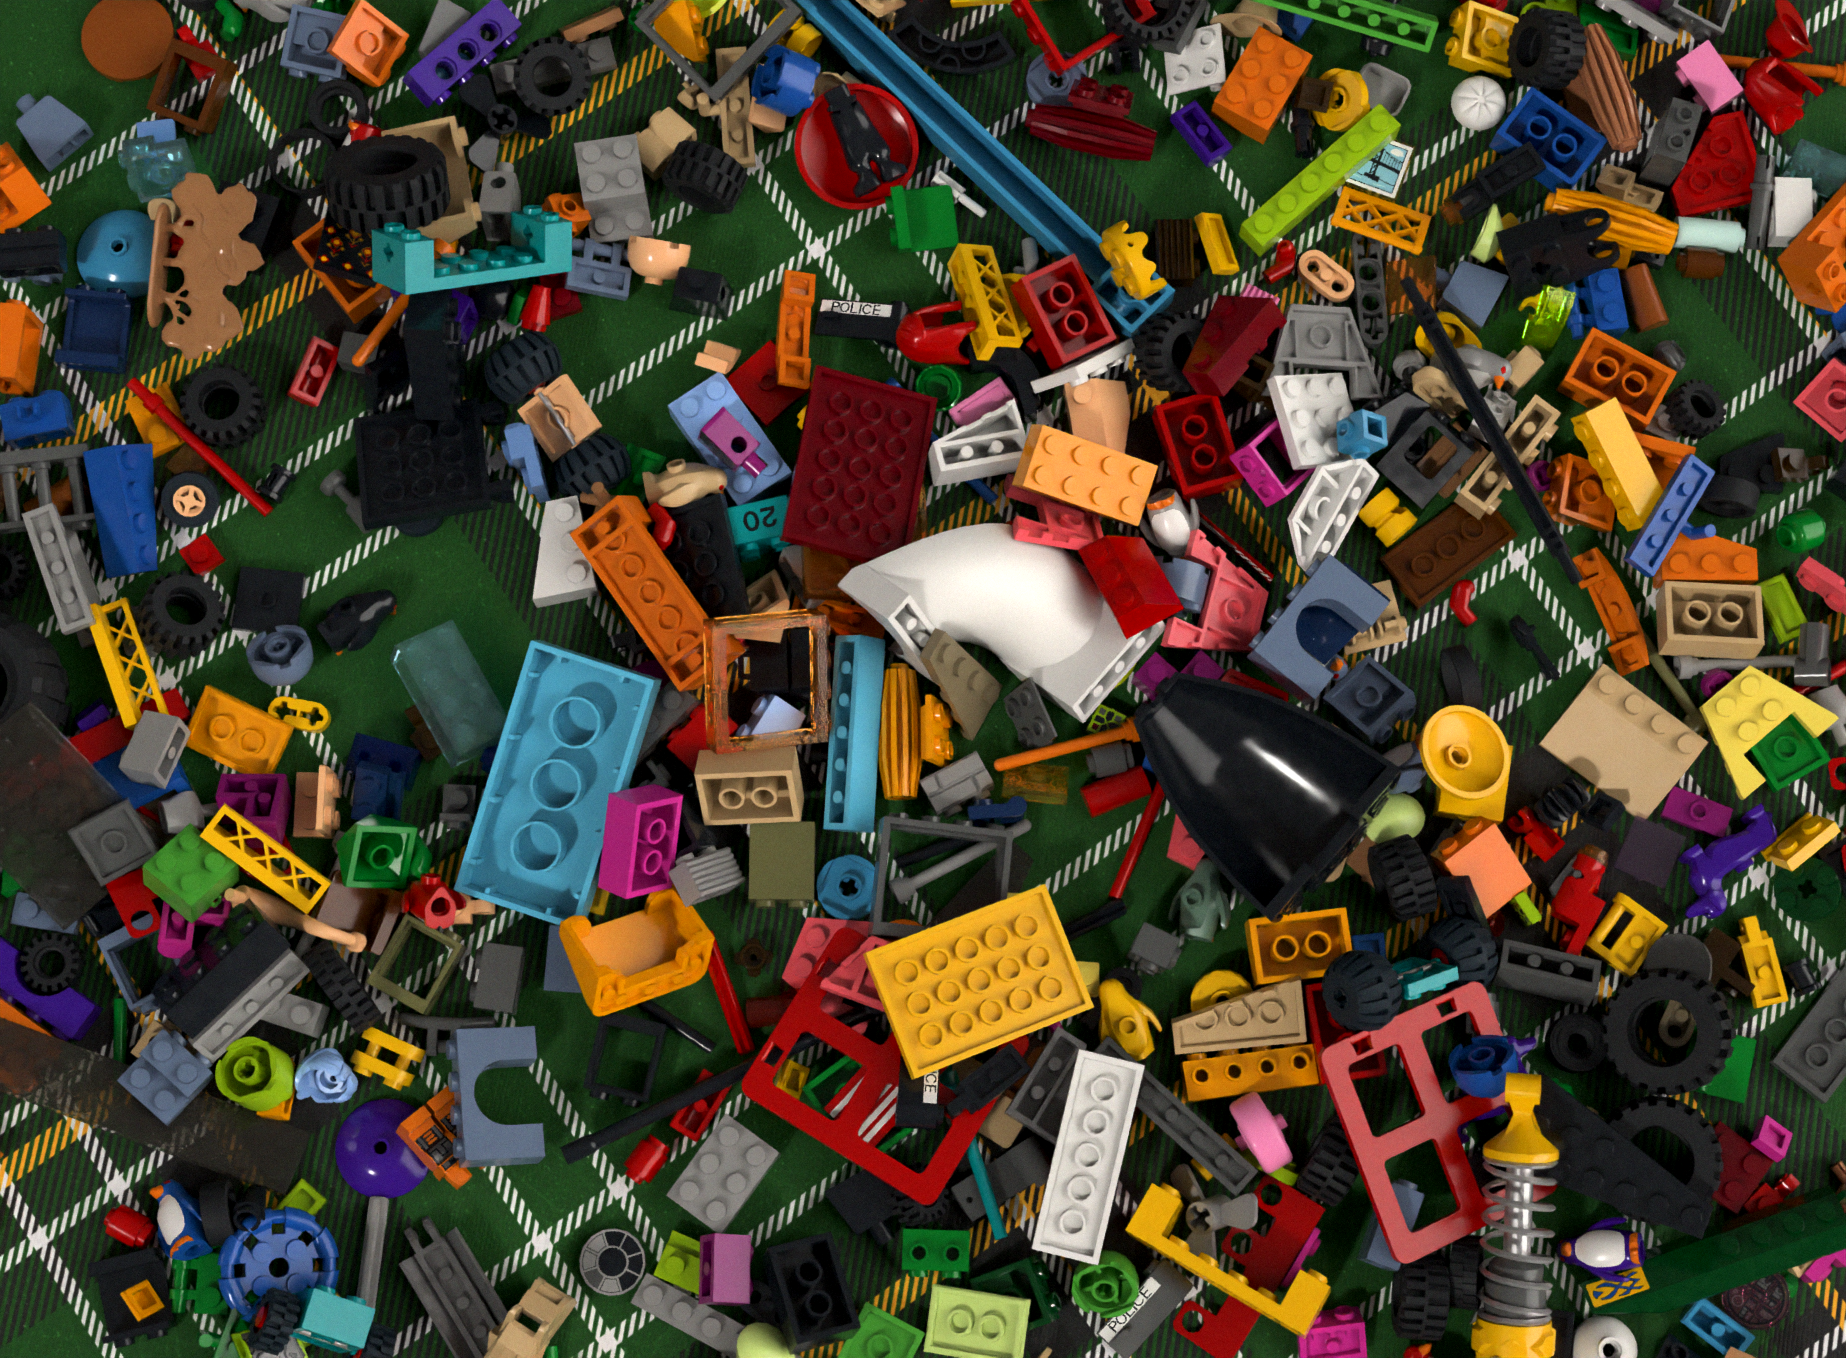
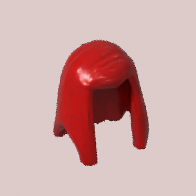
M1774 56L1754 61L1743 77V89L1748 102L1767 124L1771 132L1777 136L1791 129L1796 120L1800 121L1804 117L1802 106L1805 102L1802 100V95L1806 90L1811 91L1817 97L1824 92L1815 81L1800 70Z
M961 301L927 306L913 313L906 314L902 318L896 330V344L904 356L916 362L969 365L970 359L963 356L958 348L965 336L976 330V321L970 320L945 326L942 325L944 313L961 310Z

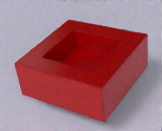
M206 533L179 551L194 574L197 573L202 575V577L226 561Z

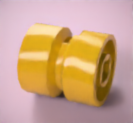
M784 9L773 18L767 29L785 11ZM802 16L776 44L810 58L821 45L823 34L811 23L804 24L805 18Z
M1388 487L1377 494L1358 513V516L1369 528L1375 527L1377 529L1375 535L1386 547L1395 543L1418 521L1407 507H1399V498Z

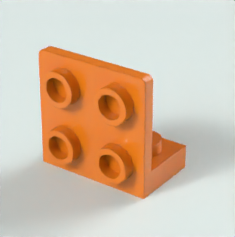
M1634 432L1664 491L1684 456L1687 454L1695 456L1696 447Z

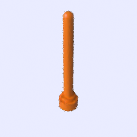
M1719 54L1728 68L1747 70L1754 61L1760 59ZM1783 61L1794 66L1806 76L1833 79V82L1838 83L1839 86L1846 87V61L1835 66Z
M436 238L434 240V259L441 258V255L444 253H457L442 239ZM401 293L352 357L354 366L360 367L366 362L406 310L410 294L405 295Z
M1136 717L1126 718V722L1121 723L1120 727L995 760L994 768L997 771H1004L1121 739L1125 741L1131 740L1132 743L1139 742L1140 738L1133 723Z

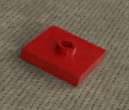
M771 340L726 378L744 405L766 428L802 398L811 387V382L808 389L777 385L776 345Z

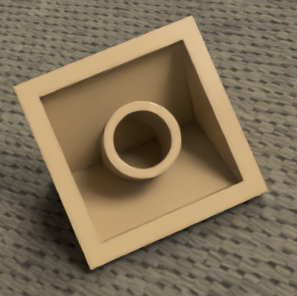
M774 569L746 587L752 617L729 624L736 638L781 642L790 601L780 576Z

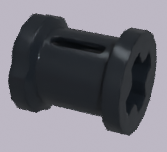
M272 463L270 466L272 471L264 484L258 486L256 490L269 500L281 504L284 492L291 482L296 481L297 476L286 468Z
M1809 957L1781 968L1784 973L1788 974L1795 989L1793 993L1795 998L1823 987L1821 982L1815 980L1808 964L1810 962Z

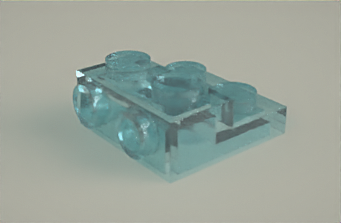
M150 135L123 140L122 150H118L121 168H127L129 172L127 173V180L130 190L137 192L141 203L149 202L155 198H171V190L179 182L184 181L187 172L198 173L185 138L156 143L154 136Z

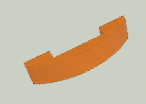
M786 269L784 271L776 334L777 385L808 389L810 386L811 358L808 357L811 307L815 297L816 274Z
M1597 547L1572 558L1584 579L1578 584L1581 589H1588L1613 644L1607 649L1619 675L1622 677L1649 665L1647 645L1637 613L1625 587L1611 564Z

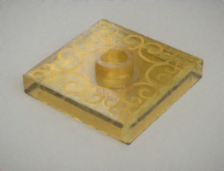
M1031 763L1004 770L1001 797L1011 799L1014 796H1021L1025 801L1065 806L1068 797L1069 767Z

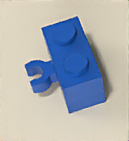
M45 390L40 392L37 397L28 399L25 397H15L9 399L8 403L0 405L4 438L14 450L76 435L70 400L61 391Z

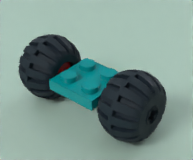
M1447 916L1439 919L1426 930L1419 944V958L1410 957L1390 964L1383 956L1372 951L1352 950L1345 952L1330 963L1322 978L1321 987L1323 989V1000L1326 1002L1325 1006L1327 1011L1331 1012V1017L1346 1030L1353 1032L1380 1030L1394 1019L1400 1009L1402 999L1413 1000L1420 998L1421 993L1428 990H1438L1445 993L1468 982H1479L1486 987L1493 979L1498 967V953L1495 952L1496 945L1494 940H1491L1489 931L1485 928H1480V924L1473 919L1465 916Z

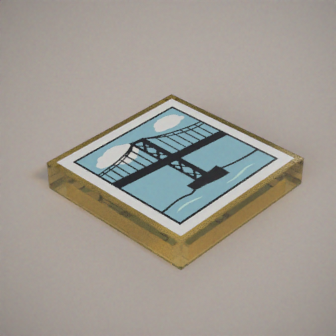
M1394 139L1347 179L1342 187L1346 186L1395 203L1416 147Z

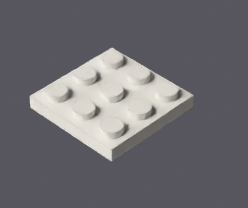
M1342 373L1273 376L1267 380L1293 470L1313 469L1320 464L1352 459L1351 455L1338 452L1336 422L1354 412Z

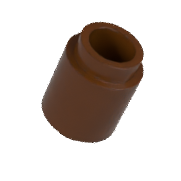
M1685 247L1683 252L1677 254L1676 271H1680L1682 278L1713 280L1714 277H1721L1724 271L1725 255L1723 252H1717V249Z

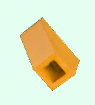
M689 0L673 2L655 20L656 32L675 51L691 61L700 64L708 63L706 54H709V46L705 36L701 35L699 24L702 23V16L699 7Z

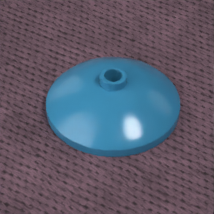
M117 210L107 213L92 222L84 231L77 248L78 269L87 285L95 288V291L106 292L107 288L123 289L133 300L147 295L155 220H151L147 214L142 212ZM123 244L121 251H114L116 245Z

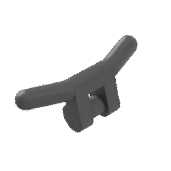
M402 1012L398 1016V1022L401 1025L427 1029V1056H438V1053H446L447 1040H439V1031H450L451 1037L456 1029L494 1028L496 1025V1020L492 1016L459 1018L425 1016Z

